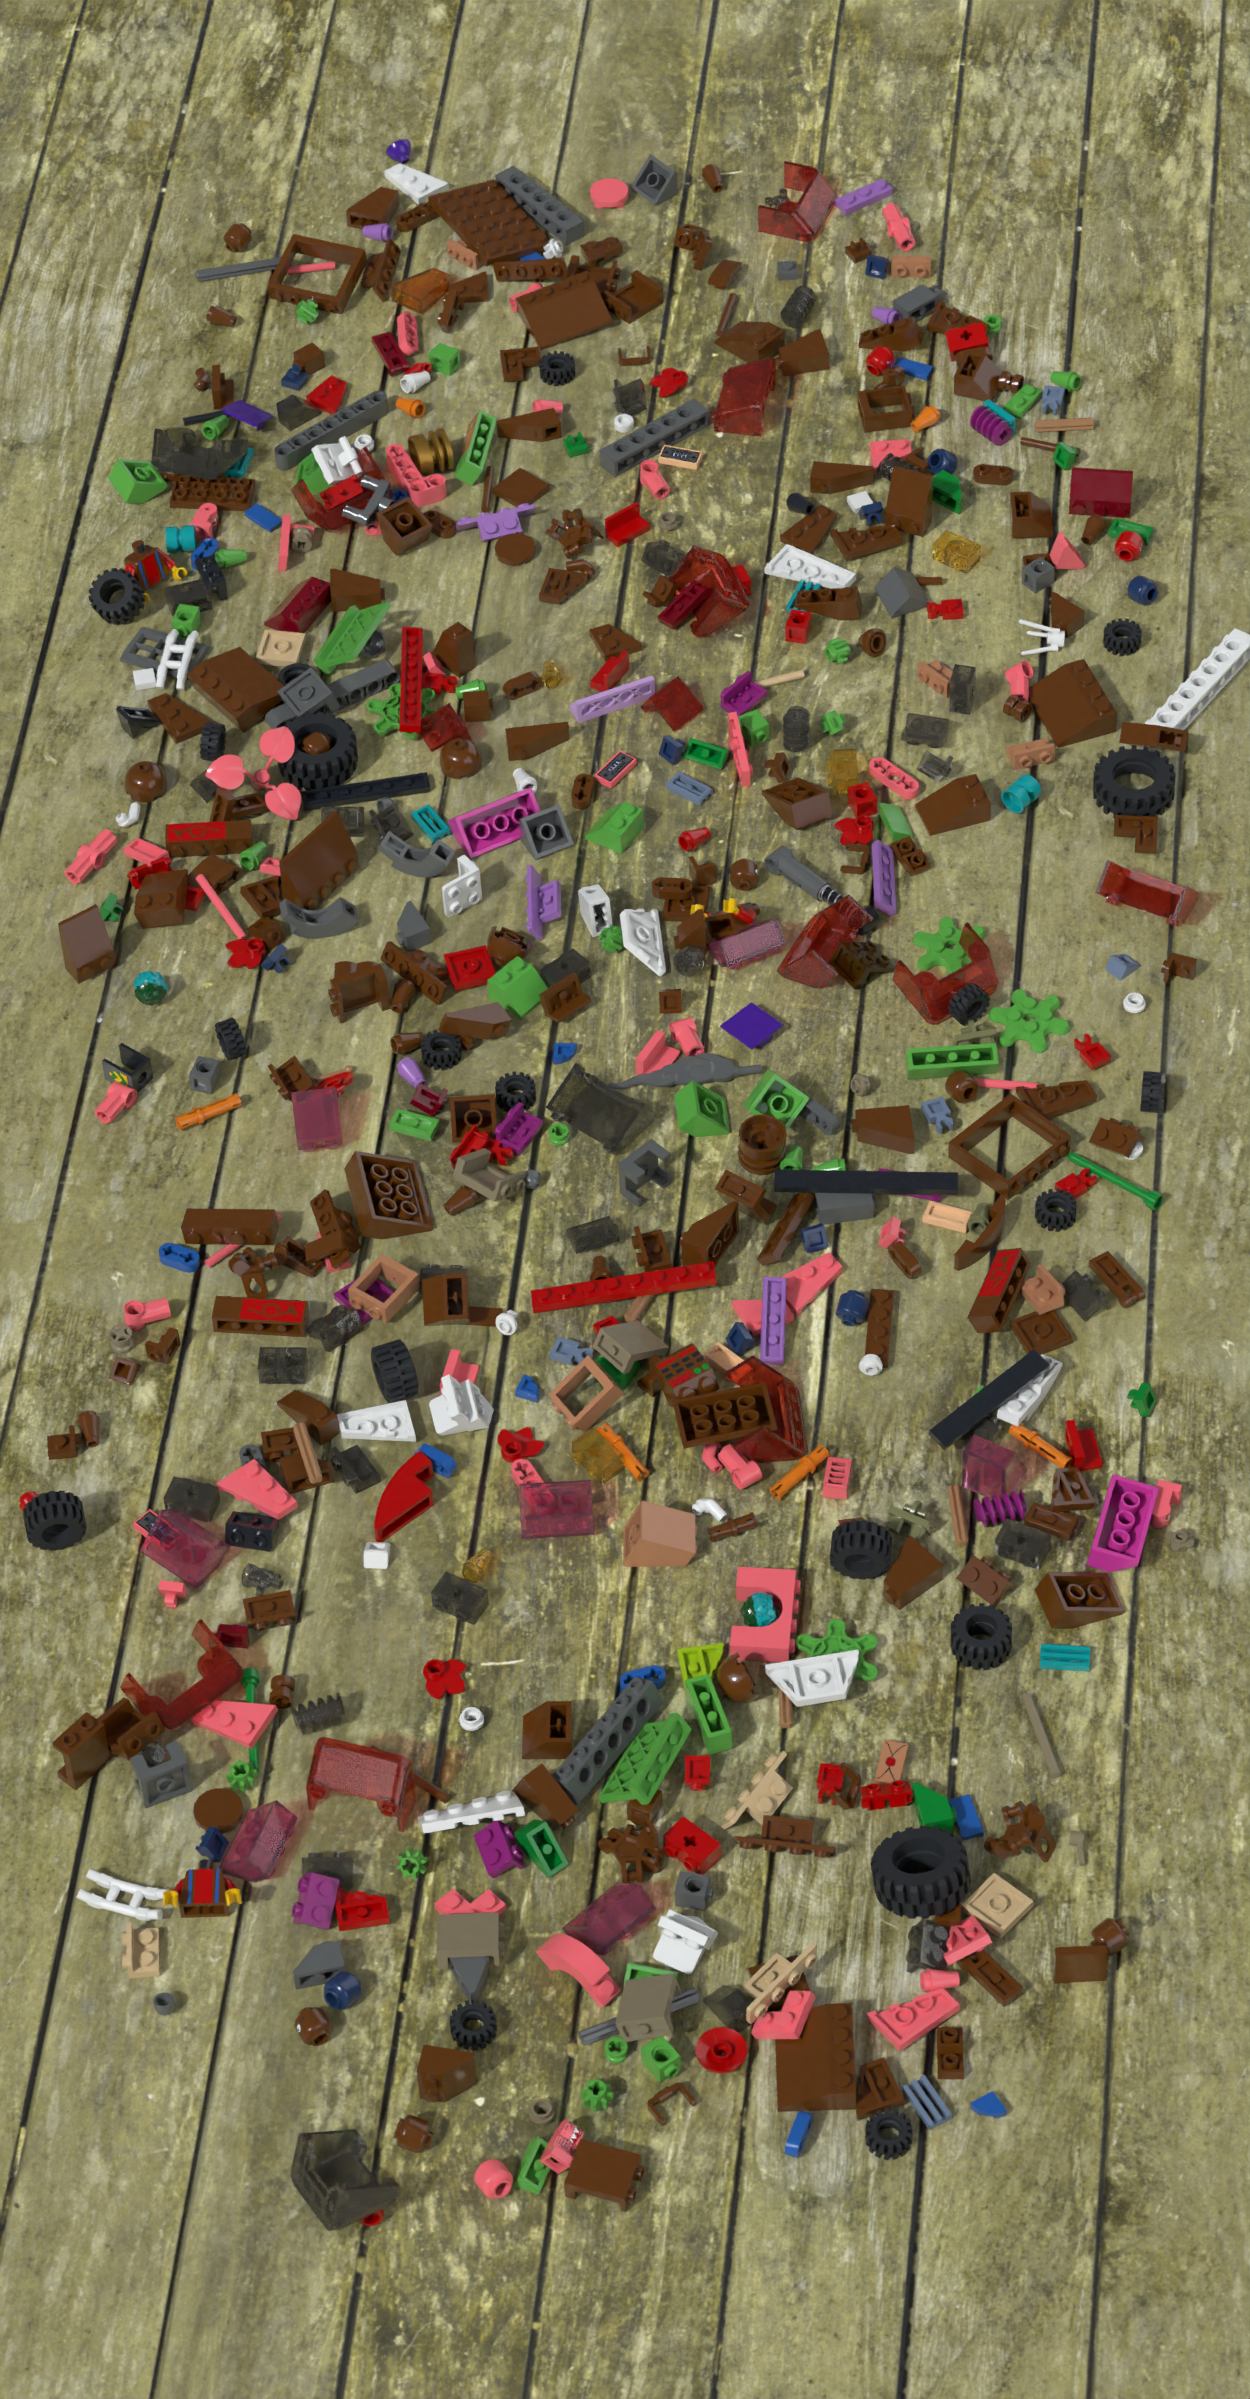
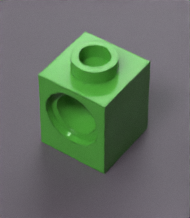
M439 342L429 352V363L434 371L451 376L460 366V352L456 348Z
M179 604L172 619L173 629L178 630V636L187 638L192 631H197L201 624L200 608Z
M757 709L738 716L741 734L751 747L770 740L769 723Z
M657 2037L641 2048V2062L659 2083L675 2077L681 2070L680 2055L664 2037Z

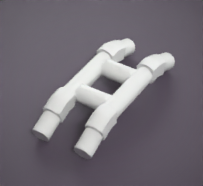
M173 629L168 634L157 670V689H164L167 669H178L176 690L184 691L188 666L193 648L199 636L197 631L194 630L188 635L186 645H175L176 638L179 635L178 630ZM171 653H183L182 660H170Z
M89 1868L86 1878L110 1890L104 1899V1897L94 1893L91 1894L80 1888L76 1898L94 1908L132 1916L142 1921L162 1919V1910H153L139 1906L143 1897L149 1900L163 1899V1893L170 1889L145 1887L114 1879L111 1876ZM120 1891L134 1894L129 1905L115 1902Z

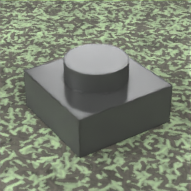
M797 261L777 262L778 281L798 280Z

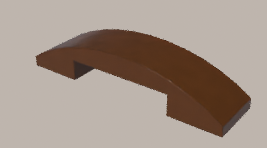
M1001 1194L990 1208V1223L975 1243L966 1239L955 1253V1270L960 1271L978 1262L998 1241L1005 1223L1006 1198L1004 1195Z

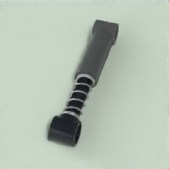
M781 846L765 857L764 863L769 872L774 875L781 874L817 901L827 902L828 906L834 907L835 911H840L842 916L846 915L851 928L858 935L863 936L880 923V917L871 906L864 908L855 906V903L851 904L848 898L844 899L842 894L838 895L836 890H831V883L796 860L787 847Z

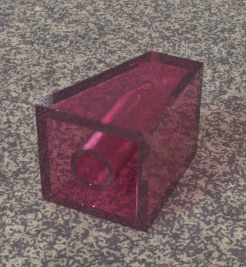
M336 1087L291 1092L298 1150L313 1152L316 1148L324 1147L327 1150H332L343 1145Z
M973 1435L963 1450L962 1487L985 1497L987 1496L990 1499L992 1495H997L1000 1499L1002 1493H1006L1010 1497V1493L1015 1490L1027 1472V1468L1016 1452L977 1435Z

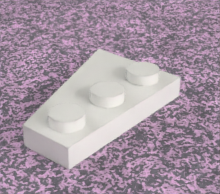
M400 163L384 171L385 178L418 205L427 201L429 196L449 190V183Z
M406 1400L337 1414L342 1438L416 1442V1435Z

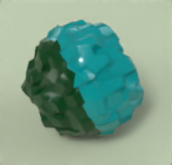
M149 970L139 973L133 983L135 996L143 1004L155 1005L161 1002L165 995H167L168 985L159 972H151Z
M756 1592L747 1598V1601L744 1602L743 1607L740 1609L745 1625L749 1627H763L774 1623L778 1619L776 1605H773L772 1594Z

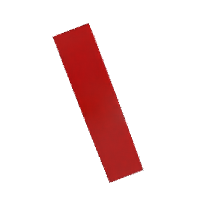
M418 1451L399 1468L381 1496L374 1522L376 1542L382 1543L434 1506L432 1490L424 1484V1482L433 1477L432 1461L421 1451Z

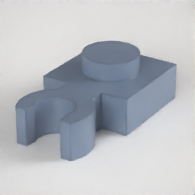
M1045 385L1042 395L1043 414L1048 409L1053 410V415L1057 414L1058 406H1062L1065 394L1064 387Z
M942 1096L921 1103V1109L929 1124L936 1123V1131L939 1134H942V1126H948L950 1131L953 1130L951 1111Z
M562 1337L557 1338L549 1353L550 1360L570 1366L574 1361L580 1364L585 1359L584 1357L588 1355L591 1358L594 1357L592 1349H580V1343Z

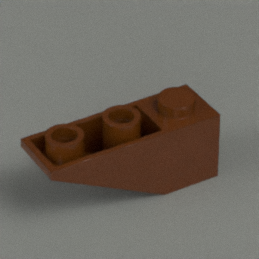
M912 316L864 331L860 335L858 346L864 349L886 346L892 351L905 352L920 347L924 333Z
M554 408L496 421L498 438L546 442L562 438L561 422Z
M858 587L797 591L794 606L798 609L841 621L860 619L863 604Z

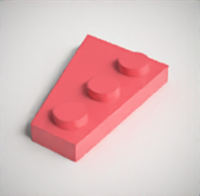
M737 712L728 713L729 746L741 785L746 787L750 786V777L754 776L752 764H748L749 755L747 749H745Z
M830 1252L780 1277L787 1278L786 1304L797 1317L808 1303L811 1304L816 1299V1295L822 1289H826L842 1273L841 1264Z
M255 1459L216 1483L217 1490L223 1493L227 1491L233 1494L235 1499L241 1502L245 1500L255 1505L256 1509L278 1520L298 1508L297 1501Z
M203 1699L190 1719L193 1724L252 1749L278 1712V1708L276 1705Z
M944 1988L914 1997L911 2002L902 2005L896 2003L890 2005L889 2009L878 2013L876 2011L867 2013V2020L901 2052L958 2012L960 2004Z

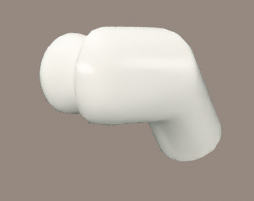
M132 803L129 814L121 813V815L118 814L116 816V821L120 827L126 828L138 821L141 809L140 804Z

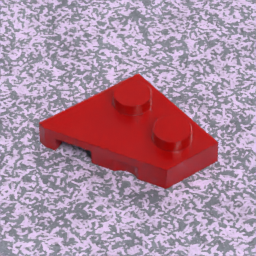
M331 375L306 396V401L332 415L338 412L339 406L342 405L343 396L347 390V382Z
M338 1886L335 1907L339 1932L390 1924L386 1897L368 1895L357 1890L354 1893L342 1891L341 1887Z

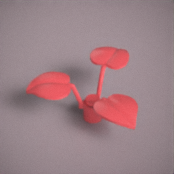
M287 727L271 729L262 735L259 742L260 751L263 755L270 758L265 769L257 770L254 776L246 769H242L243 761L236 755L228 754L221 756L209 766L206 777L219 787L227 790H234L242 785L244 781L243 773L249 778V781H252L255 789H273L265 795V803L268 809L281 818L297 820L301 805L299 790L289 783H282L278 788L275 785H269L271 777L268 770L273 759L279 763H285L294 753V737Z

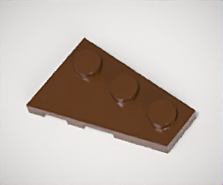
M939 300L927 323V331L945 334V331H949L952 328H962L973 323H984L987 335L989 324L971 315L965 316L960 314L959 309L955 307L950 309L945 306L944 302Z
M821 504L811 515L805 516L782 533L780 541L785 545H791L813 555L814 550L820 546L824 535L828 534L837 520V513Z
M895 525L869 527L868 530L859 531L856 528H849V531L838 532V529H830V536L846 561L903 544V537Z
M167 693L147 700L148 707L160 720L159 722L176 744L201 734L206 722L213 723Z
M1087 1080L1062 1082L1058 1086L1045 1087V1084L1036 1085V1088L1025 1089L1024 1086L1016 1087V1094L1020 1100L1046 1119L1097 1101V1095Z

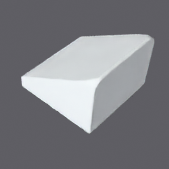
M368 1542L364 1549V1567L386 1569L389 1563L391 1544Z

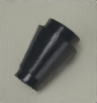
M792 493L786 500V505L791 512L811 515L815 510V506L801 493Z

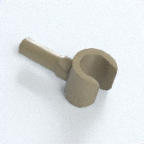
M1071 1831L1069 1845L1077 1846L1079 1865L1084 1866L1086 1865L1083 1851L1084 1833L1081 1831Z

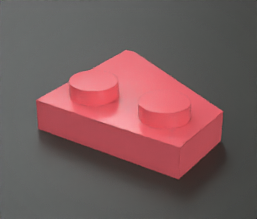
M762 1299L732 1301V1308L747 1330L752 1332V1338L761 1335ZM787 1304L785 1324L794 1321V1314Z

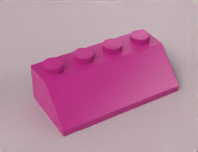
M527 788L448 819L455 840L470 859L520 839L519 819L537 813L540 809L532 788Z
M1112 1474L1088 1556L1087 1566L1107 1572L1138 1566L1159 1488Z

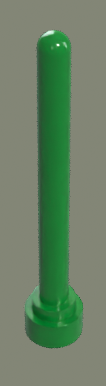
M1075 1153L1068 1155L1069 1161L1084 1169L1089 1168L1090 1172L1143 1199L1146 1207L1156 1211L1161 1206L1164 1199L1163 1194L1155 1190L1147 1192Z
M246 1668L240 1672V1683L246 1691V1703H256L255 1688L260 1682L259 1671L255 1668ZM258 1741L252 1749L249 1748V1762H252L253 1768L257 1770V1773L260 1770Z

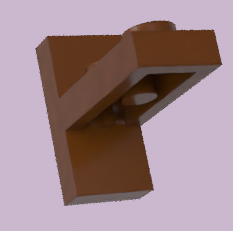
M219 787L216 790L209 822L230 821L231 819L264 813L267 811V806L257 793L234 798L227 789Z

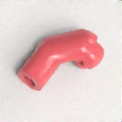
M719 1442L705 1444L702 1453V1460L713 1473H718L723 1467L715 1457L719 1453L718 1449H721Z

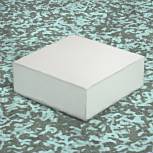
M866 491L847 496V503L855 514H858L862 506L873 503Z
M153 668L133 671L136 690L156 687Z

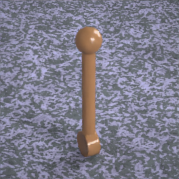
M347 1065L345 1069L319 1077L311 1076L310 1079L316 1085L318 1081L330 1078L336 1074L353 1072V1067Z

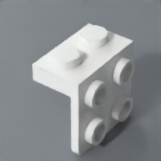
M465 855L457 858L459 877L442 887L444 914L448 918L482 900L480 870L473 860L470 861Z

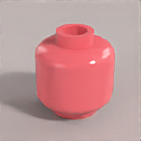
M490 2159L481 2163L476 2169L474 2182L486 2197L497 2199L509 2193L513 2184V2176L501 2161Z

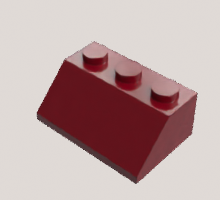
M1072 467L1069 514L1088 516L1097 514L1104 517L1130 518L1133 471Z
M312 576L296 585L264 622V626L277 631L305 633L331 603L330 583Z

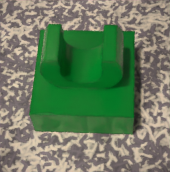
M578 432V436L572 437L569 434L567 439H563V446L570 458L589 453V447L581 432Z
M1058 442L1052 460L1063 470H1071L1072 464L1076 462L1075 456L1079 451L1074 446H1069L1065 442Z
M111 892L101 904L99 911L103 921L108 917L110 921L116 922L120 917L117 914L122 912L123 907L115 904L118 896Z
M1141 1383L1138 1390L1131 1389L1127 1395V1399H1133L1130 1406L1138 1409L1140 1416L1149 1417L1157 1401L1151 1384Z

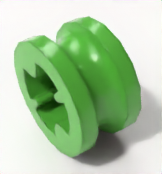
M988 315L984 318L983 322L989 324L988 333L994 334L1000 331L1001 318L999 316Z
M556 1123L549 1128V1140L553 1145L561 1146L569 1141V1129L565 1124Z
M612 2037L606 2041L604 2045L606 2059L611 2063L623 2062L628 2056L627 2042H624L621 2037ZM613 2047H615V2049H620V2048H621V2052H619V2053H618L617 2051H613V2052H612V2048H613Z

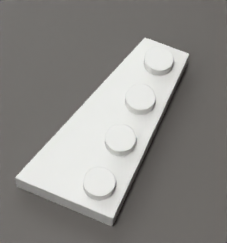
M788 544L764 567L765 574L795 581L802 579L805 580V583L810 581L813 582V585L818 583L822 587L831 589L850 587L856 580V573Z
M502 1791L497 1793L495 1797L487 1799L485 1797L475 1798L472 1800V1803L465 1805L457 1803L448 1806L446 1810L426 1811L423 1813V1816L418 1817V1822L423 1833L456 1828L458 1822H462L465 1825L479 1824L482 1818H493L494 1821L504 1819L505 1814L515 1812L516 1817L525 1816L522 1803L514 1792Z

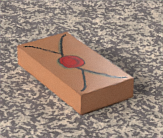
M884 1740L874 1783L881 1785L901 1780L909 1744Z

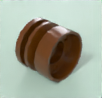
M760 1114L747 1118L741 1124L738 1139V1159L745 1170L751 1174L770 1175L775 1170L780 1169V1164L786 1156L787 1133L783 1123L774 1116Z

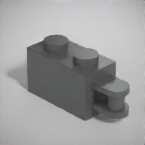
M922 284L893 300V308L901 313L902 319L913 316L916 322H919L933 314L939 300L943 301L947 293L944 290H940V287L936 284L929 288Z

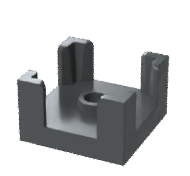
M312 667L277 691L284 704L288 705L296 717H303L308 713L312 714L325 704H327L331 712L340 707L331 690Z
M652 1139L618 1163L620 1194L637 1207L645 1204L646 1199L638 1194L636 1190L649 1180H652L661 1188H666L672 1183L671 1175L659 1167L658 1158L663 1161L671 1160L670 1152Z
M177 1741L166 1745L172 1760L148 1768L142 1754L130 1758L131 1765L138 1778L134 1780L135 1787L145 1809L192 1792L188 1764Z

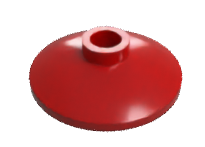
M352 1072L336 1074L316 1086V1090L312 1093L315 1097H340L345 1093L344 1089L353 1081L354 1075Z
M717 2027L706 2031L699 2037L695 2047V2054L703 2068L713 2073L724 2074L738 2069L744 2063L747 2056V2044L742 2035L737 2031L726 2027ZM723 2053L725 2056H718V2054Z

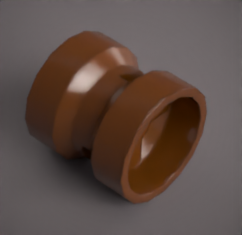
M1003 371L999 378L998 389L1002 391L1010 390L1011 393L1016 394L1023 387L1024 376L1019 374L1012 375L1011 372Z
M1013 694L1005 701L1003 712L1009 716L1013 715L1019 722H1025L1032 712V704L1027 701H1021L1020 697Z
M288 1675L274 1676L271 1679L270 1705H276L278 1709L291 1707L294 1700L292 1693L295 1690L294 1678Z

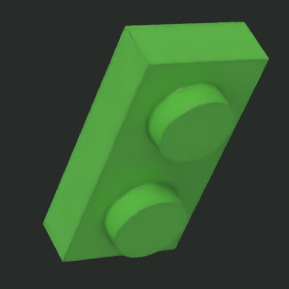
M1024 384L1004 405V410L1012 416L1021 419L1040 400L1042 390Z
M397 1109L389 1123V1130L432 1141L440 1123L439 1119Z

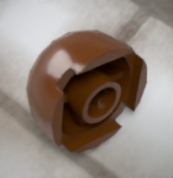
M451 739L445 743L440 751L439 762L441 771L450 778L461 779V776L466 775L470 778L481 769L480 750L470 739Z
M141 761L135 763L125 775V791L134 801L141 803L153 802L155 797L160 795L161 798L167 791L166 775L163 769L154 762Z
M497 926L492 927L487 939V949L490 955L495 958L494 962L504 967L517 956L523 960L527 957L532 947L530 941L526 944L523 941L525 937L513 930L502 927L499 931L496 930Z
M736 1653L725 1659L718 1667L717 1676L719 1682L715 1683V1686L721 1697L726 1695L730 1701L743 1704L760 1697L759 1691L753 1692L752 1689H754L756 1684L744 1661L740 1663L737 1661L740 1655Z

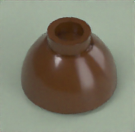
M872 628L859 637V645L868 656L878 657L884 652L887 639L883 630Z

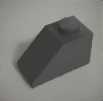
M412 901L407 902L397 922L398 933L395 936L400 946L403 945L408 952L431 944L429 926Z
M339 1940L333 1942L326 1941L311 1948L293 1971L296 1990L326 1984L327 1981L338 1973L345 1972Z
M488 1956L448 1958L449 1969L467 2000H469L470 2004H473L474 2000H479L488 1977L487 1965L490 1964Z

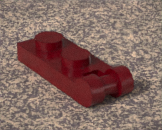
M390 332L372 336V344L384 362L390 376L397 375V372L401 371L404 373L410 369L405 356Z
M695 580L692 581L657 616L659 622L674 630L703 599H708L711 596V588L702 586L701 583Z

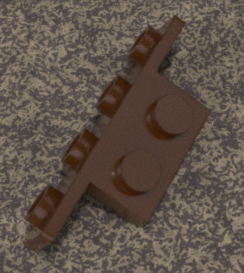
M392 239L387 240L384 252L377 255L373 254L367 259L361 279V284L364 288L373 285L374 292L382 302L387 301L401 254L399 246Z
M564 258L494 262L493 264L497 281L567 277L569 274Z
M387 942L381 956V961L401 977L411 981L416 989L436 1005L441 1004L447 990V985L442 981L446 980L448 972L441 968L439 963L431 960L422 950L404 952L393 942Z
M324 1189L310 1201V1205L321 1237L339 1230L344 1232L345 1249L328 1256L331 1266L337 1269L351 1257L350 1251L355 1253L361 1246L358 1241V1233L355 1231L352 1223V1216L347 1211L336 1208L330 1192Z
M764 1815L761 1839L742 1836L734 1837V1842L739 1843V1848L754 1850L755 1845L765 1846L764 1851L779 1852L780 1848L790 1849L789 1853L794 1855H804L805 1851L815 1852L814 1856L820 1858H829L830 1854H836L835 1847L812 1845L814 1821Z

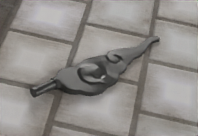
M700 1053L695 1056L683 1057L675 1064L666 1065L662 1069L651 1073L639 1074L621 1083H609L608 1088L619 1090L635 1085L668 1087L675 1084L687 1085L692 1080L698 1084L711 1081L728 1082L734 1077L762 1073L761 1064L739 1067L734 1066L729 1059L719 1057L713 1053Z

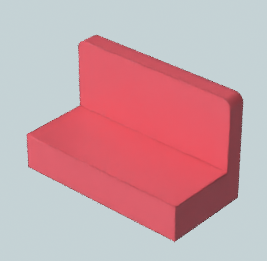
M657 1030L636 1057L637 1075L660 1070L666 1065L674 1064L679 1058V1050L665 1045L664 1032Z
M451 1349L442 1377L450 1374L459 1383L469 1379L475 1384L479 1366L461 1362L460 1350ZM442 1380L440 1382V1395H443L441 1391L443 1387Z

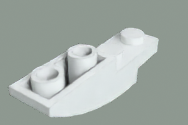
M1041 1354L1050 1364L1049 1369L998 1409L997 1418L1015 1426H1019L1023 1420L1028 1421L1047 1395L1063 1363Z

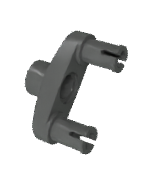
M365 474L360 486L375 491L363 510L346 505L343 509L342 517L354 520L359 525L369 527L377 519V512L395 504V502L388 499L391 486L389 481L375 479Z

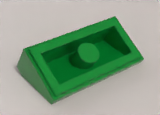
M693 738L689 739L683 755L685 759L719 770L723 769L731 757L729 750Z

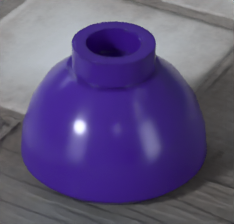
M400 139L387 147L386 154L390 159L400 164H406L410 161L411 143L409 140Z

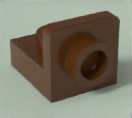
M689 223L678 226L674 245L692 250L694 237H698L700 230H704V228Z
M917 448L905 457V469L929 475V464L922 460V450L920 448Z
M660 575L652 592L644 591L642 595L648 599L647 603L654 607H667L678 585L667 576Z
M262 917L247 928L249 935L262 939L266 949L269 950L285 940V936L276 920Z
M1172 952L1169 959L1164 960L1161 973H1164V982L1168 983L1172 975L1193 980L1196 975L1197 959Z
M169 1327L166 1334L161 1336L159 1343L147 1341L145 1343L147 1357L154 1362L169 1364L181 1345L178 1330Z
M74 1425L69 1426L70 1434L47 1436L49 1460L77 1457V1448L81 1447L80 1433H75Z

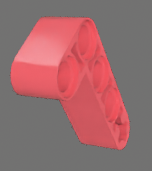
M391 444L386 448L387 466L401 489L407 491L408 497L417 507L433 504L446 498V479L443 475L433 474L423 478L402 445Z

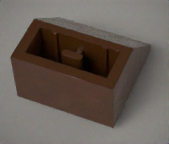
M967 351L954 375V394L982 401L988 399L993 401L998 391V382L1002 372L986 355Z
M1031 491L1010 492L1012 538L1053 537L1050 505Z
M466 1273L442 1274L422 1280L424 1326L471 1324L469 1277Z
M546 1701L523 1716L522 1759H566L572 1752L573 1731L572 1701Z

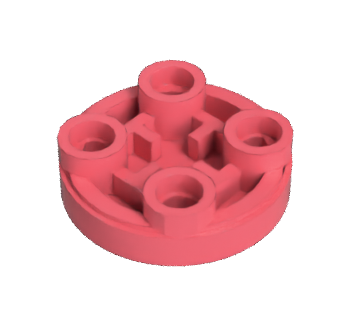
M605 178L595 182L590 188V198L594 202V207L597 209L604 207L623 208L624 202L628 199V186L623 181L615 178Z

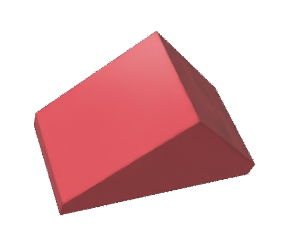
M1062 531L1058 533L1050 552L1055 568L1083 569L1086 567L1080 553Z

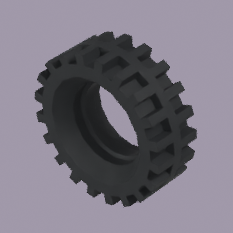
M1132 745L1131 749H1125L1124 746H1121L1118 752L1112 749L1108 751V757L1102 755L1100 763L1095 765L1093 798L1096 799V805L1098 808L1103 806V813L1106 815L1110 812L1113 813L1114 819L1115 815L1154 817L1156 813L1163 815L1165 807L1170 808L1171 801L1174 800L1176 777L1174 766L1169 764L1167 756L1161 758L1160 751L1155 750L1152 753L1149 751V747L1144 746L1143 750L1137 749V745ZM1136 773L1146 775L1152 778L1154 782L1144 789L1134 790L1118 785L1115 778L1122 774Z

